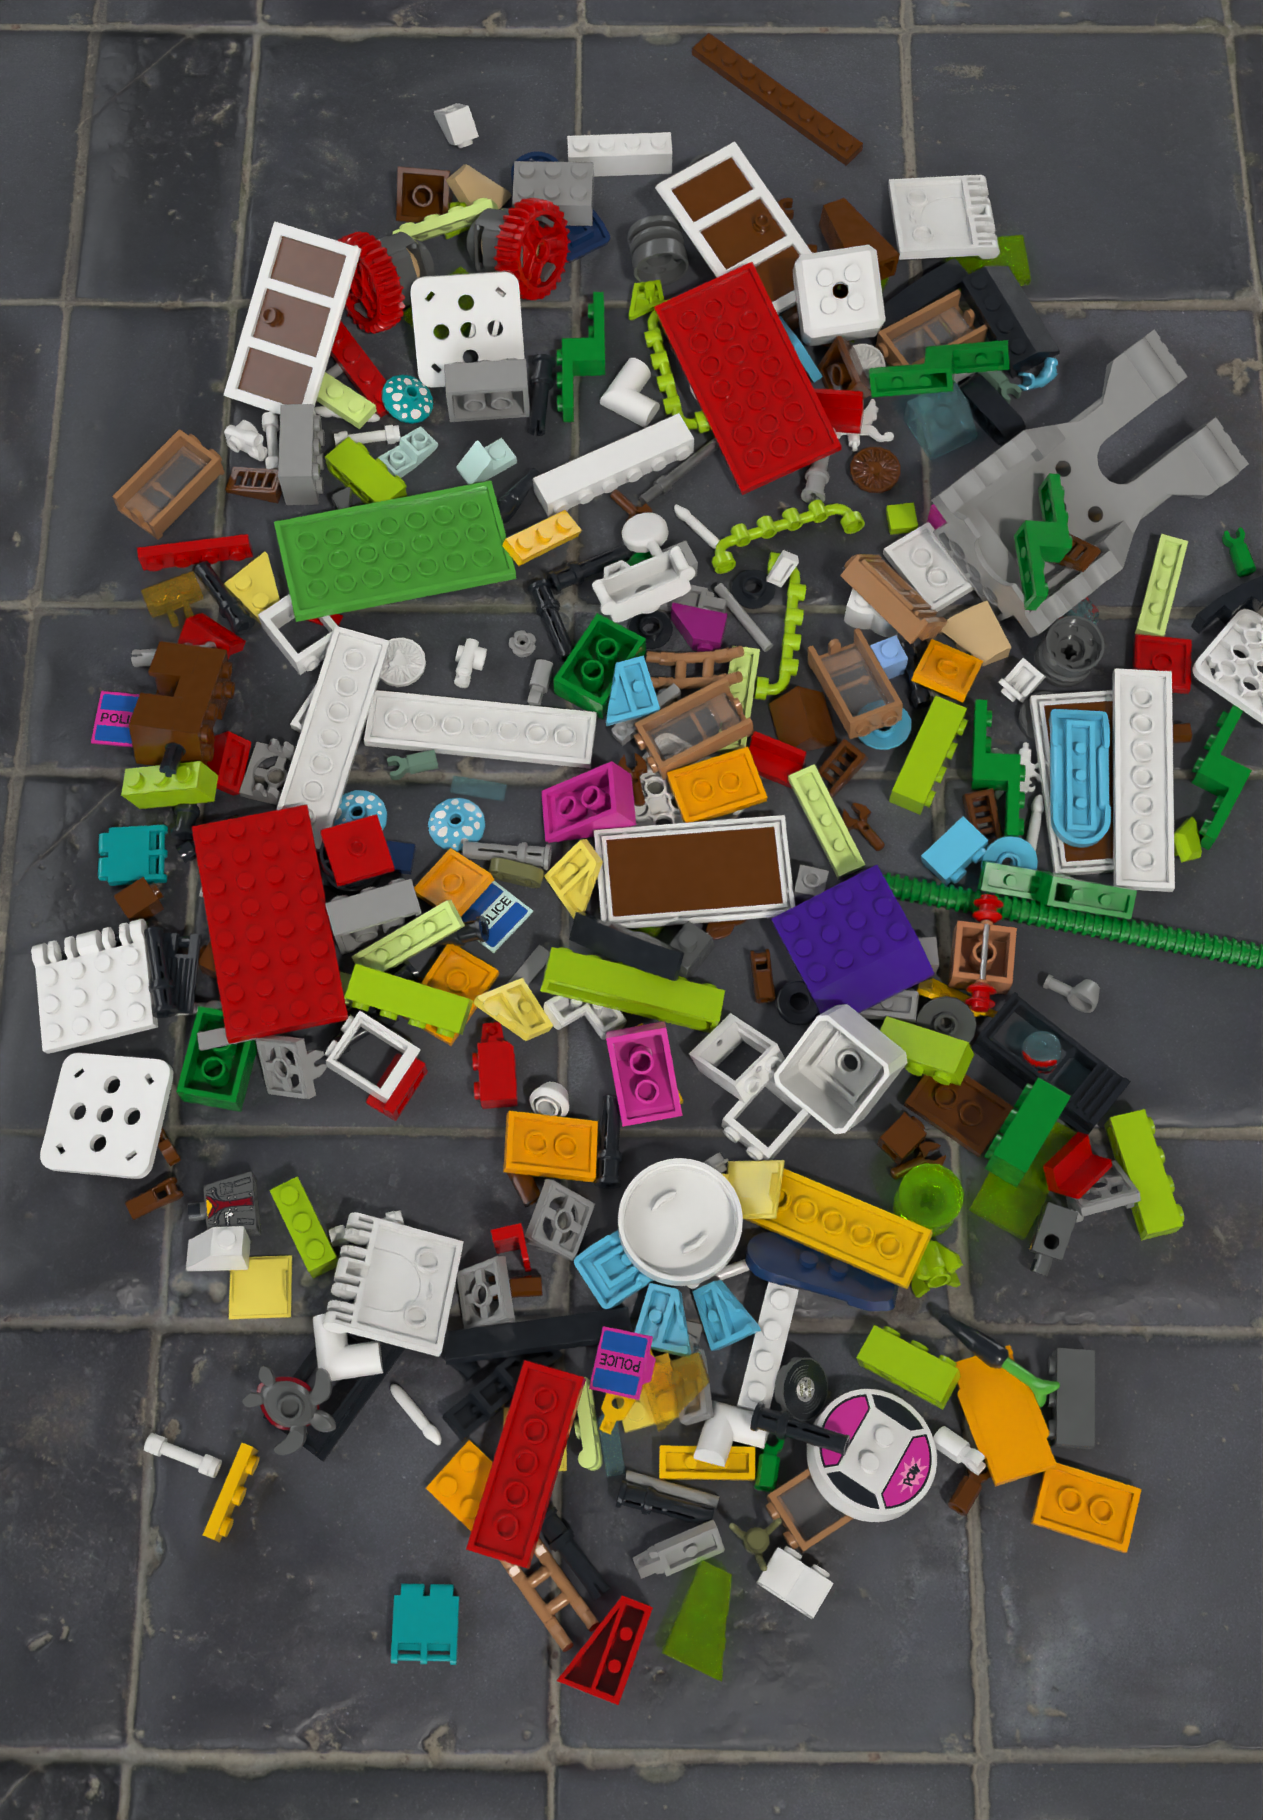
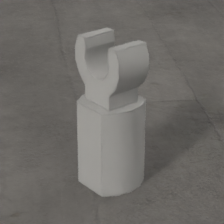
M536 660L529 684L530 693L527 702L530 706L541 707L543 694L548 691L554 670V665L550 661Z

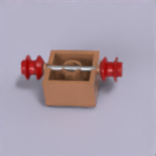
M984 894L974 900V905L979 907V911L973 913V918L980 923L957 921L952 936L948 980L949 988L964 989L972 994V998L966 999L965 1004L970 1006L971 1010L975 1012H988L989 1008L995 1006V1002L990 1000L991 995H1007L1013 983L1017 928L993 925L1002 920L1003 916L997 912V909L1002 908L1004 904L998 900L997 896Z

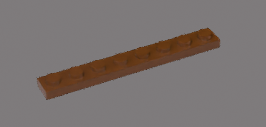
M710 33L692 48V55L845 166L863 150L862 142Z

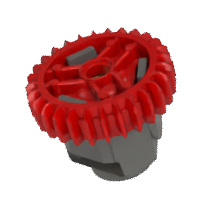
M539 198L522 199L520 202H515L514 208L511 207L509 209L487 208L473 222L467 236L468 253L475 262L476 270L479 273L511 272L518 279L521 299L537 300L549 296L551 290H556V282L562 281L560 275L566 272L564 265L568 263L566 260L567 253L571 252L568 250V243L571 240L567 238L570 230L565 228L568 221L563 219L564 212L559 211V206L554 205L553 202Z
M361 231L341 237L337 241L352 246L357 245L362 249L344 307L348 311L347 316L353 317V323L359 324V328L361 330L365 329L367 333L375 334L391 329L400 322L404 314L402 310L412 304L411 286L413 282L419 277L434 276L435 274L434 263L428 249L421 241L412 238L404 232H398L377 240L374 235Z

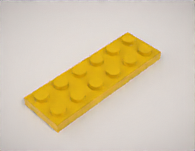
M785 1168L783 1170L776 1219H744L905 1289H908L933 1234L932 1230Z

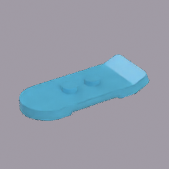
M1054 709L1051 711L1049 718L1051 826L1056 836L1064 843L1078 848L1089 847L1098 843L1104 837L1111 822V807L1109 805L1110 727L1108 715L1103 711Z
M618 1230L594 1243L574 1259L575 1267L601 1307L605 1310L614 1308L626 1298L654 1281L640 1272L628 1259L621 1245Z

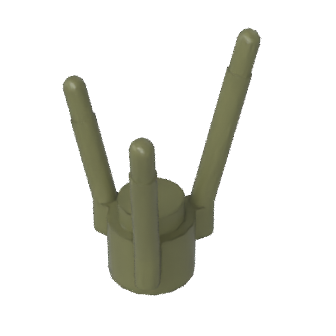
M777 1518L764 1530L754 1527L747 1532L741 1530L736 1524L730 1523L729 1528L739 1539L743 1540L745 1550L755 1555V1560L760 1569L766 1571L767 1565L762 1553L769 1545V1535L782 1523V1520Z

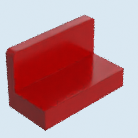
M814 388L836 432L861 434L864 416L862 391Z
M204 613L186 618L177 642L178 644L192 643L193 646L214 642L217 649L227 650L228 659L230 655L243 651L246 643L245 640Z
M227 731L214 736L213 760L211 762L208 761L206 766L218 775L217 789L235 796L240 794L239 791L244 779L252 742Z
M754 731L751 736L749 750L759 776L792 789L788 776L804 768L807 752L757 731Z
M401 1054L395 1055L376 1086L379 1088L383 1086L402 1057ZM415 1058L386 1104L370 1094L366 1100L367 1105L397 1121L428 1073L426 1064Z
M1077 1132L1043 1165L1049 1191L1080 1199L1113 1165L1111 1159L1092 1154L1088 1134Z
M522 1223L492 1229L491 1234L496 1253L500 1254L521 1249L525 1272L532 1271Z

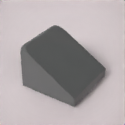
M350 487L332 495L335 510L353 507V496Z

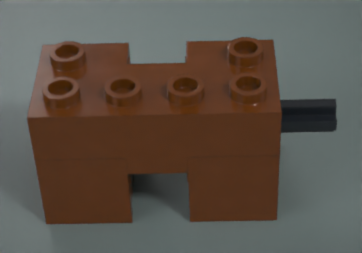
M159 641L148 671L149 676L155 677L156 695L140 693L129 722L136 764L160 765L159 771L165 773L166 777H172V774L177 773L180 763L201 761L207 765L208 761L211 762L213 760L215 742L213 727L216 719L222 720L228 700L233 699L235 694V682H231L233 666L232 662H228L227 650Z

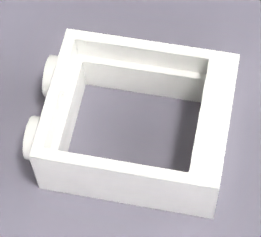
M290 594L258 614L264 631L299 675L306 671L314 670L325 659L334 628L337 626L330 616L319 617V620L330 633L298 654L278 630L295 618Z
M359 1011L356 1017L350 1015L342 1026L341 1031L345 1033L340 1041L333 1040L324 1054L328 1057L326 1065L386 1104L415 1058L418 1057L421 1049ZM360 1026L403 1053L381 1088L338 1061Z
M731 1013L689 1053L699 1072L744 1103L760 1090L785 1060L777 1043ZM744 1041L762 1053V1055L736 1080H733L716 1067Z
M773 1075L746 1103L739 1100L722 1119L723 1133L732 1142L737 1143L739 1141L747 1148V1154L753 1160H773L809 1119L811 1114L775 1085ZM764 1087L797 1113V1116L769 1147L764 1145L736 1121V1118Z

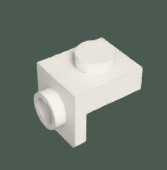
M1022 658L1005 679L1001 678L998 683L1003 686L1001 692L1012 702L1016 698L1024 702L1044 680L1045 676L1026 659Z

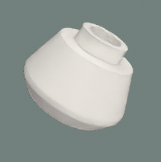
M546 1082L535 1089L530 1095V1106L535 1114L565 1117L568 1114L569 1096L567 1090L561 1084Z

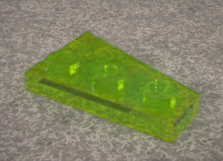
M701 1560L661 1653L722 1682L723 1652L725 1651L726 1644L725 1630L729 1611L732 1574Z

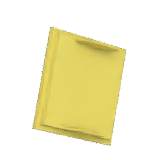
M784 1160L728 1161L727 1172L722 1175L730 1182L739 1198L743 1219H776Z
M292 1255L249 1257L248 1270H230L229 1320L291 1317Z

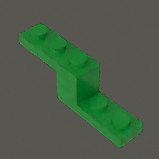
M593 292V303H588V319H594V326H588L589 338H562V349H557V366L562 365V372H557V389H562V395H557L558 412H563V422H574V376L605 375L604 292Z
M1008 340L927 346L924 364L870 368L872 397L951 392L954 390L955 374L1009 370Z
M1049 473L1038 487L1043 521L1025 520L1014 534L1025 610L1036 611L1048 596L1049 588L1048 584L1045 583L1044 577L1045 562L1060 563L1072 548V536L1069 535L1068 530L1069 516L1064 505L1065 490L1061 486L1060 474Z
M976 699L973 718L971 790L993 788V791H1006L1005 837L1023 836L1024 818H1019V809H1024L1025 791H1020V782H1025L1026 765L1020 764L1021 754L991 753L992 738L986 736V727L992 726V710H987V700Z
M1235 705L1232 706L1229 713L1222 712L1216 724V727L1220 728L1217 736L1211 733L1203 748L1208 751L1205 758L1199 756L1192 769V772L1196 773L1192 784L1217 796L1211 808V811L1215 812L1212 820L1206 818L1199 831V834L1203 835L1200 841L1201 847L1210 850L1252 771L1221 755L1243 713V710Z
M984 860L978 889L981 891L1033 899L1049 906L1125 919L1132 918L1137 890L1078 880L1065 874Z

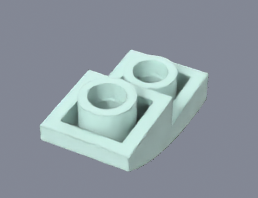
M420 426L401 437L397 447L379 456L378 459L386 465L388 472L393 476L398 475L402 478L430 456L438 447V443Z

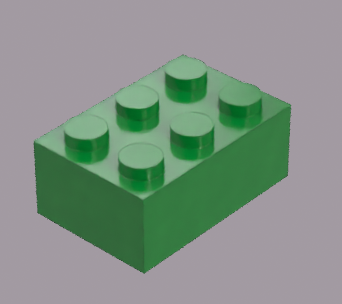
M597 613L554 677V694L585 711L597 712V717L603 720L608 710L616 663L645 656L646 638Z
M199 1006L176 1092L184 1102L241 1112L257 1052L256 1039L200 1051L197 1033L224 1028L225 1023L222 1010Z
M1039 1077L1033 1086L1027 1083L1014 1106L1019 1111L1014 1108L1011 1110L999 1131L1004 1136L997 1134L984 1157L989 1161L984 1169L1017 1188L1071 1096Z

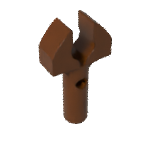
M617 489L613 490L610 495L611 499L629 515L626 522L637 514L652 513V509L646 503L642 507H636Z
M634 753L636 767L634 772H632L627 767L625 755H623L618 766L631 774L634 805L641 807L646 803L640 779L642 774L647 773L646 761L640 755Z
M852 803L851 808L859 816L858 821L857 819H852L847 811L843 809L842 819L848 831L852 829L859 830L876 851L882 850L885 843L867 823V818L870 817L871 811L865 805Z
M162 1127L158 1147L167 1163L172 1166L181 1161Z
M928 1141L918 1145V1156L890 1169L891 1177L897 1180L921 1168L929 1170L931 1175L938 1172L944 1164L946 1155L935 1161L925 1159L929 1152L938 1150L941 1145Z

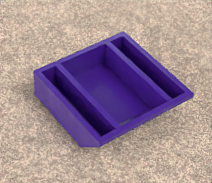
M878 865L771 918L776 932L820 1014L836 1005L848 1004L856 1012L861 1013L935 975L919 938Z

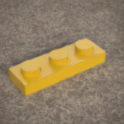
M563 510L506 538L502 546L517 565L520 566L578 537L582 530L568 512Z
M241 1443L203 1536L218 1542L221 1541L222 1536H228L234 1521L231 1518L235 1505H241L247 1488L243 1487L248 1474H254L259 1463V1457L256 1456L258 1453L256 1448Z
M660 1445L659 1479L755 1481V1447L731 1446L725 1467L694 1459L697 1446Z

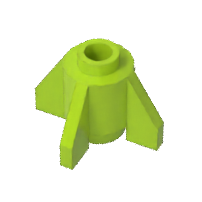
M930 1239L912 1278L911 1287L915 1297L920 1298L930 1288L941 1287L945 1284L956 1288L960 1286V1280L955 1272L963 1266L959 1254L942 1243Z

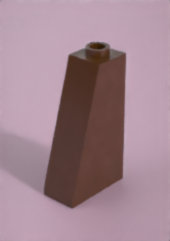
M845 198L823 205L819 228L830 250L870 245L877 250L880 280L895 275L900 254Z

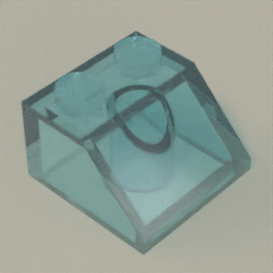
M955 381L954 390L951 392L925 393L907 401L904 421L930 461L977 439L978 435L968 400Z

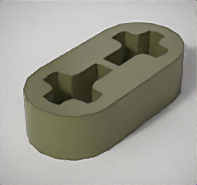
M492 858L488 872L496 880L529 888H540L544 876V871L536 866L504 858Z

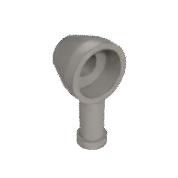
M1049 974L1043 985V988L1053 990L1067 997L1070 1005L1078 1011L1091 1013L1098 1004L1100 987L1092 980L1085 979L1075 987H1072Z

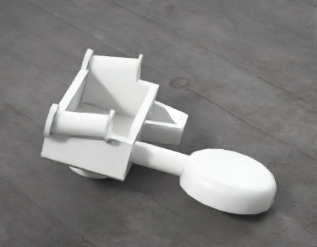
M641 513L633 516L624 524L621 532L623 542L629 550L637 553L650 551L653 557L633 566L628 565L623 560L604 567V578L595 580L592 584L593 590L601 603V612L605 615H610L613 622H621L641 613H653L659 609L660 605L688 593L691 590L689 581L695 576V570L688 565L679 546H675L664 553L662 552L660 546L667 540L669 534L666 521L655 513Z

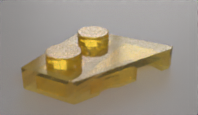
M700 1351L654 1366L651 1382L643 1384L658 1432L664 1430L710 1383Z

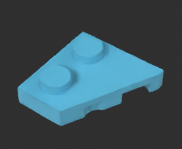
M779 316L805 371L815 383L823 377L800 340L783 318Z
M722 1280L713 1281L692 1291L711 1351L720 1350L761 1331L757 1322Z
M649 1283L634 1333L653 1336L651 1345L653 1350L691 1358L692 1353L682 1293L676 1288Z

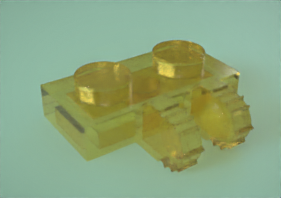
M194 571L141 590L151 617L154 618L167 613L173 628L179 626L178 618L173 610L184 607L186 618L194 616L189 604L204 599Z

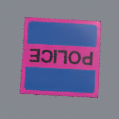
M101 691L91 744L133 747L129 722L140 694Z
M603 1326L589 1389L639 1400L643 1384L651 1382L656 1361L650 1354L653 1336Z

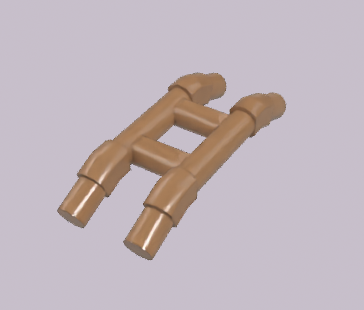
M742 646L702 652L646 651L645 662L675 666V678L650 677L654 689L657 690L667 689L673 683L679 689L704 688L724 677L727 678L730 687L732 684L743 681L742 673L737 671L730 674L713 675L714 662L725 663L744 656V649ZM703 663L702 677L686 678L687 664Z
M538 1538L534 1554L543 1566L530 1576L526 1577L522 1569L517 1565L499 1561L561 1650L567 1652L574 1644L554 1615L570 1603L590 1632L596 1630L600 1623L541 1539ZM551 1576L562 1593L545 1604L535 1588Z

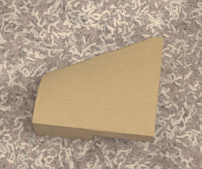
M467 164L463 165L446 179L447 184L458 201L465 202L467 206L473 205V202L477 199L488 198L496 203L499 210L512 196L508 190Z
M988 601L979 603L947 619L948 623L939 632L940 635L944 633L955 641L956 647L961 651L968 652L971 656L983 660L982 666L1008 657L1011 645Z

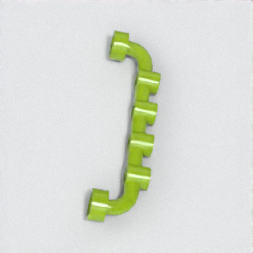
M654 310L648 318L649 331L644 332L647 348H654L655 353L650 354L653 369H659L661 376L656 377L660 393L666 391L667 398L663 399L666 415L672 414V416L679 413L689 430L698 429L699 434L708 432L710 427L702 411L694 412L695 418L693 419L686 418L683 415L673 374L671 373L667 353L658 327L659 319Z
M814 500L808 505L809 511L799 514L796 508H789L782 513L783 519L773 522L772 517L767 515L759 518L756 522L757 527L749 530L743 523L733 526L730 531L732 535L721 539L717 543L715 556L711 562L716 573L725 574L736 566L732 553L726 551L731 546L743 547L748 545L751 540L760 537L769 539L775 536L777 532L786 529L795 531L801 528L803 524L812 521L821 523L828 516L835 514L843 516L840 523L845 533L853 534L864 527V519L860 512L852 511L846 505L836 503L825 506L822 500Z
M770 552L767 574H769L781 553ZM797 567L789 576L779 680L775 684H769V678L757 676L754 699L766 700L767 695L782 693L788 687L791 676L797 675L799 660L792 658L793 650L799 651L801 634H795L796 626L802 625L804 610L798 609V601H804L806 594V585L800 584V572Z

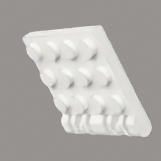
M964 175L889 179L888 191L897 249L900 254L899 260L966 256L994 259L999 255L997 235L993 234L996 230L990 199L987 198L989 192L985 176Z
M144 919L131 921L130 924L122 923L119 925V939L122 943V946L116 947L115 934L111 927L103 928L101 932L94 930L78 934L76 940L72 936L66 937L64 940V950L68 959L63 961L60 945L55 940L50 941L48 945L42 943L32 946L31 953L32 961L36 968L43 1052L50 1054L158 1028V1019L152 1015V1010L154 1009L153 994L149 992L148 988L152 978L144 930L148 926Z
M357 1212L350 1213L344 1238L347 1242L357 1245L367 1244L366 1249L354 1247L353 1245L341 1247V1258L338 1259L334 1276L336 1283L332 1285L331 1293L338 1298L355 1300L354 1304L341 1302L340 1300L328 1302V1312L325 1314L323 1327L335 1333H351L439 1357L443 1348L464 1241Z

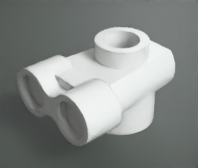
M242 420L237 426L229 425L225 429L226 443L234 452L242 450L256 460H265L268 450L263 446V436L258 433L257 429L250 422Z
M466 639L465 646L459 645L455 661L458 662L454 683L460 688H467L469 686L472 668L482 671L487 649L478 647L479 642L475 639Z

